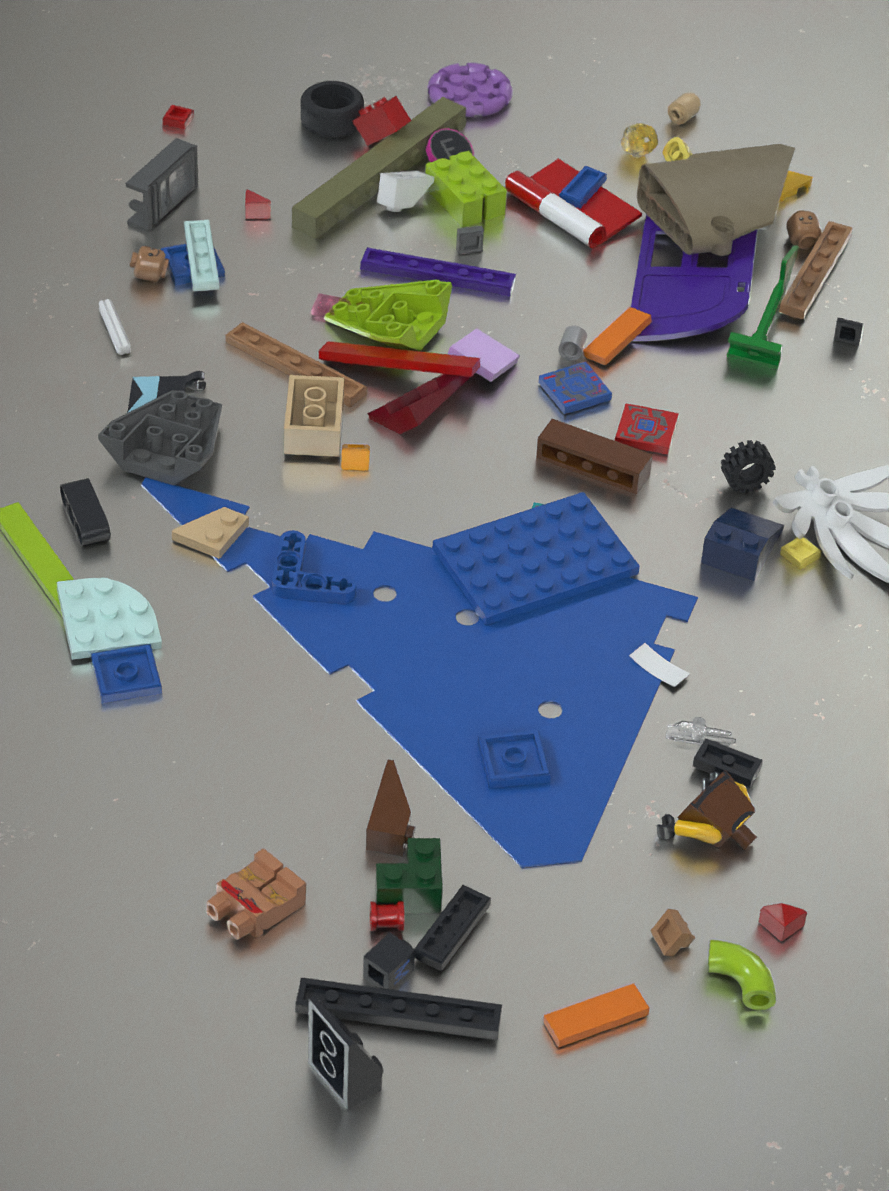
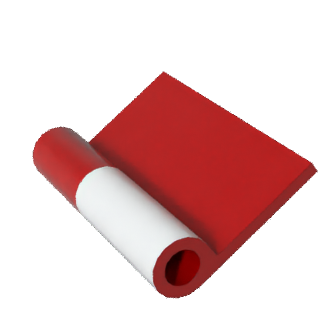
M559 158L531 177L521 171H515L510 173L505 180V188L509 194L590 248L598 247L642 217V212L602 186L581 209L572 206L560 198L559 193L572 181L579 171Z

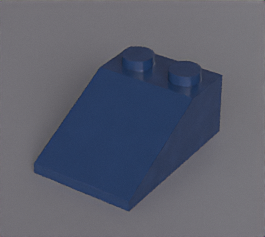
M730 508L713 522L706 534L701 564L755 581L781 535L784 525Z

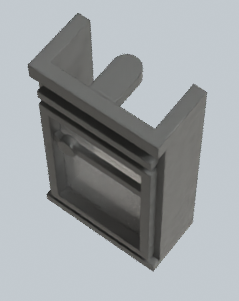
M175 138L126 182L127 188L143 193V202L136 199L129 202V207L136 211V213L127 220L128 225L150 232L153 224L161 220L193 189L199 187L197 145Z

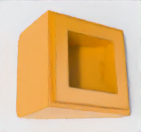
M342 445L341 468L343 470L367 471L369 469V445Z

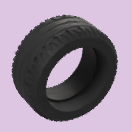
M323 81L316 83L302 94V124L311 133L321 137L341 138L357 131L353 120L360 116L358 111L364 108L363 96L358 89L345 82Z

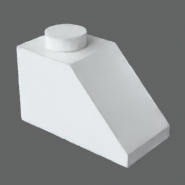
M420 171L381 173L377 203L387 206L386 209L393 212H401L402 208H412L432 185L434 177Z

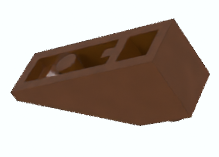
M388 759L366 829V850L403 857L408 844V838H414L416 827L411 826V810L395 762Z

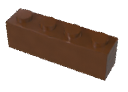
M551 419L538 436L536 458L637 495L651 474L653 454Z

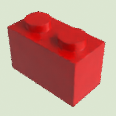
M384 96L373 103L374 107L371 104L358 111L360 116L353 120L367 146L397 132L411 122L397 96L388 100Z

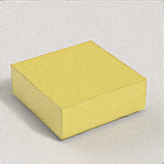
M803 537L802 539L796 538L782 546L780 555L801 570L821 557V550Z

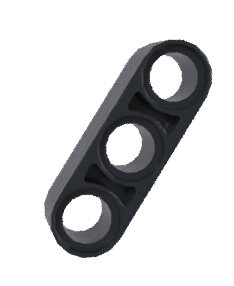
M89 478L60 484L63 505L81 546L110 540L111 533L108 520Z

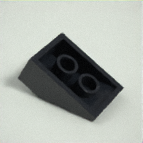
M315 996L309 998L308 1063L345 1108L349 1109L381 1091L382 1074L384 1073L383 1066L376 1056H371L366 1051L357 1033H351L344 1023Z

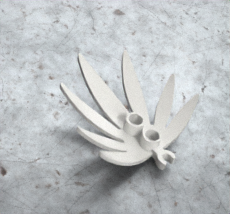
M889 465L855 473L835 481L828 478L819 480V472L814 466H810L806 474L800 469L795 475V479L806 490L777 496L772 502L778 510L784 513H791L796 509L799 510L792 521V529L796 537L802 539L805 536L812 519L818 544L826 558L838 571L849 579L854 577L837 544L860 567L875 577L889 583V564L860 535L862 534L874 543L889 549V527L853 510L857 509L868 512L889 511V493L862 492L888 479Z

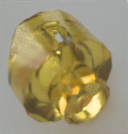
M636 123L625 128L623 138L621 139V147L624 152L630 153L635 158L651 153L658 145L655 129L643 123ZM648 137L649 141L645 142L644 138Z

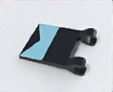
M195 371L187 376L132 377L127 413L171 390L186 392V387L195 391L205 390L206 382L203 381L205 373L203 371ZM196 402L191 407H196Z

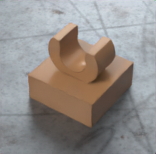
M667 909L650 930L665 956H675L681 947H689L695 939V936L692 935L687 927V922L683 920L676 909Z

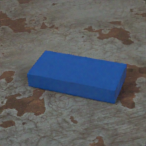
M585 166L559 193V197L572 206L581 209L607 181V174Z

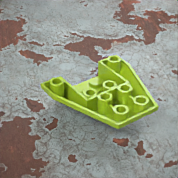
M430 280L352 288L331 308L324 318L329 323L395 349L421 351L446 323L452 284L451 282Z

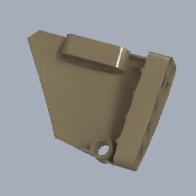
M773 144L696 153L684 160L643 164L640 168L637 188L638 205L686 254L711 252L720 256L729 255L733 240L774 223L795 148L784 144Z

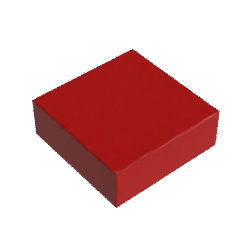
M171 105L162 117L163 125L185 130L194 118V110Z

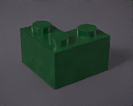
M408 838L407 863H376L375 902L377 905H397L398 901H403L404 914H441L443 883L440 838Z

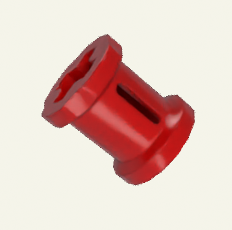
M398 901L397 905H377L376 902H370V931H376L377 928H397L398 931H404V902Z

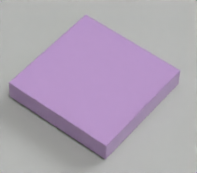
M475 329L450 346L448 355L480 358V368L476 373L490 382L514 366L520 355L479 329Z

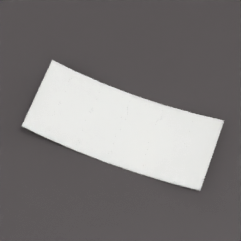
M646 643L629 655L650 674L674 687L691 674L665 660Z

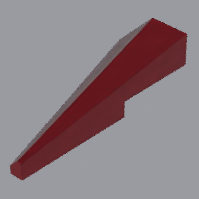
M441 374L367 414L370 420L398 434H402L419 426L470 377Z

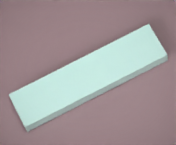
M184 221L193 291L219 290V278L210 221Z

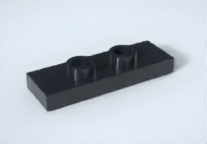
M462 885L414 948L415 959L442 971L491 905V897Z

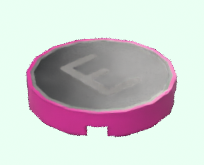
M449 128L439 129L434 132L426 146V153L430 162L442 158L449 160L450 156L469 151L474 156V150L470 141L460 132Z

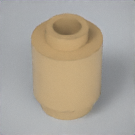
M694 93L682 94L668 106L669 118L676 124L686 123L698 113L701 105L699 97Z

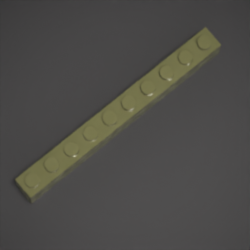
M441 97L411 119V122L389 135L292 206V228L314 239L327 232L332 226L343 220L348 214L378 193L381 173L406 172L427 156L426 146L428 145V140L434 132L446 128L458 132L462 131L467 122L466 107Z

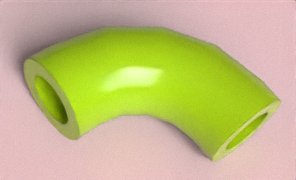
M721 940L709 941L708 973H719L735 979L742 988L743 1004L748 1008L765 1010L775 1005L776 990L771 971L758 955L739 944Z

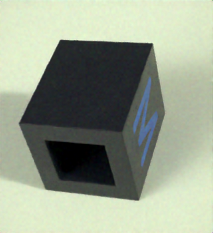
M389 932L363 956V977L378 988L394 990L414 971L415 949L406 940L399 939Z

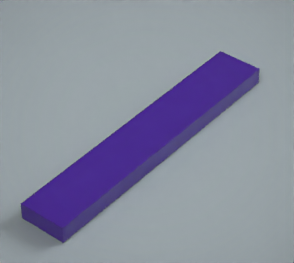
M366 248L360 262V270L421 281L439 280L441 282H451L452 286L505 296H511L516 282L515 273L374 248Z

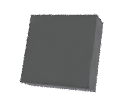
M482 225L457 229L456 250L458 254L483 251L484 229Z

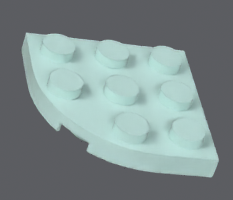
M105 577L57 582V593L72 660L90 658L91 653L151 644L152 650L161 649L162 640L154 610L147 599L134 588Z

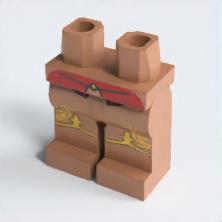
M262 848L254 854L253 862L239 872L232 873L226 880L223 878L216 883V894L206 902V912L215 921L225 915L231 917L227 920V929L237 940L249 933L254 938H258L263 934V930L271 928L306 905L307 883L288 867L283 868V863Z

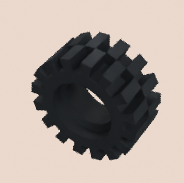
M747 440V445H744L742 441L738 443V448L732 446L730 448L731 453L726 452L724 454L725 459L721 460V470L729 486L734 491L739 489L740 493H745V490L748 489L749 492H753V487H757L759 490L762 488L761 483L767 484L770 481L768 477L773 478V470H776V466L768 449L764 444L761 445L760 441L753 443L752 440ZM753 464L751 467L742 470L747 465Z

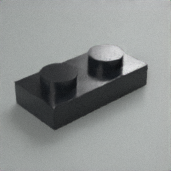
M705 738L693 759L692 767L710 774L714 771L721 774L725 770L735 782L743 784L750 789L762 768L763 760Z

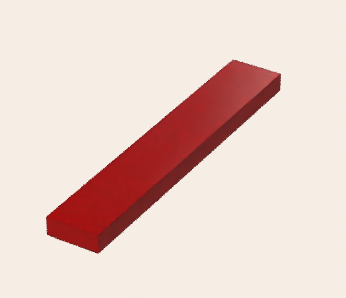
M327 341L318 350L319 359L324 361L472 377L480 368V358L331 341Z

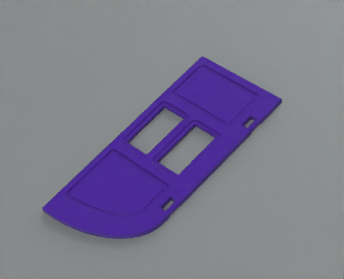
M646 214L631 307L650 314L652 322L632 341H657L698 335L724 327L740 318L746 312L750 303L758 229L733 240L727 267H697L699 253L688 255L684 251L681 267L651 266L656 234L666 233ZM738 287H744V292H738Z

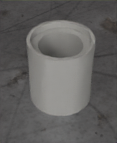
M569 326L565 329L558 348L559 354L564 359L574 361L581 357L587 340L586 331L579 326Z

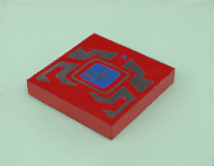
M626 403L615 441L639 450L668 455L679 413Z

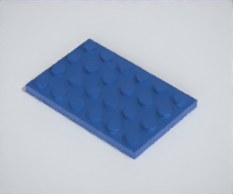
M584 492L433 540L432 549L486 626L637 575L640 569V565Z

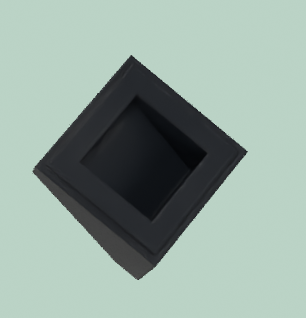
M838 317L833 340L859 346L863 336L864 323Z

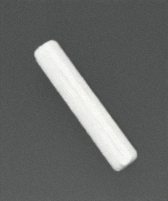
M101 300L99 302V311L119 355L129 354L131 352V344L112 300Z

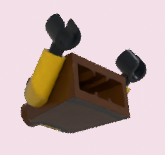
M725 770L721 774L717 771L712 772L710 779L702 778L703 792L677 817L679 819L677 822H675L672 815L666 814L661 818L662 825H656L657 835L661 839H670L676 834L677 836L693 838L712 844L716 848H720L732 837L745 850L757 838L744 824L755 813V808L751 804L746 786L735 782Z

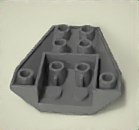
M171 390L111 421L98 434V440L123 471L175 485L199 471L213 456L222 404L213 402L208 398L192 396L183 391ZM196 402V407H191Z

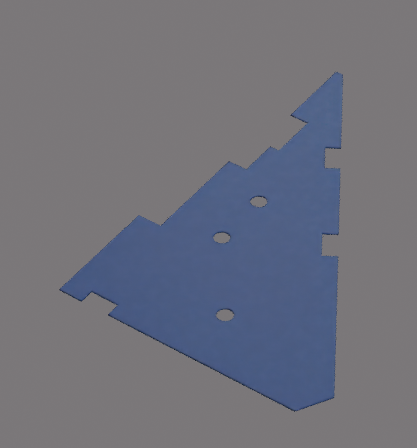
M147 477L141 483L181 526L223 507L244 515L250 508V506ZM247 527L220 559L213 557L227 572L247 564L269 586V588L253 595V598L329 674L349 666L373 690V692L357 699L356 702L521 868L582 862L662 681L642 668L629 655L646 643L657 654L670 662L675 649L654 644L666 616L688 622L698 600L697 596L628 577L487 626L480 617L478 622L473 625H463L456 620V615L459 612L465 610L473 611L476 614L477 612L434 550L428 546L373 531L364 549L312 534L306 539L302 571L346 575L356 581V598L348 604L283 599L273 594L272 574L281 536ZM291 544L289 550L294 551L295 544ZM289 561L282 563V565L292 567L296 563ZM284 578L283 585H287L289 578ZM317 584L308 585L307 588L317 590L320 589L321 586ZM390 587L396 591L397 595L391 601H380L374 597L373 593L377 588ZM553 702L562 708V713L556 718H546L539 713L538 708L543 703ZM539 730L551 773V781L549 783L489 789L478 747V736Z

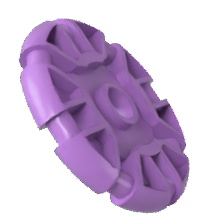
M457 63L443 67L438 73L433 74L427 87L429 97L433 103L441 97H445L465 106L466 117L474 118V115H482L484 117L501 111L503 106L509 104L513 96V87L504 73L497 69L491 70L488 65L479 63H467L463 66H459Z

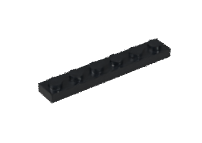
M302 977L300 980L295 1013L309 1014V998L315 996L339 1019L498 1039L502 1004Z

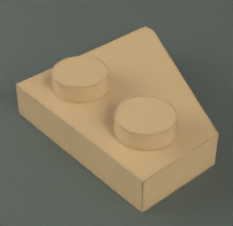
M223 507L173 529L172 540L220 559L249 526V516Z

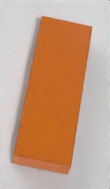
M629 307L583 350L584 357L606 366L652 322L651 315Z
M633 983L545 1014L543 1023L559 1048L648 1016L650 1008Z

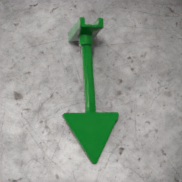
M794 245L782 259L779 282L772 291L756 332L752 334V337L731 332L728 338L730 345L727 357L778 370L781 362L782 345L767 341V334L778 306L785 296L799 246Z

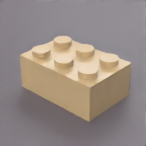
M289 375L284 422V454L340 456L344 407L343 377Z

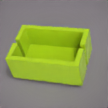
M469 151L450 156L449 160L442 158L426 164L425 174L434 177V182L427 191L462 228L482 222L483 198V218L485 220L505 215L506 188Z

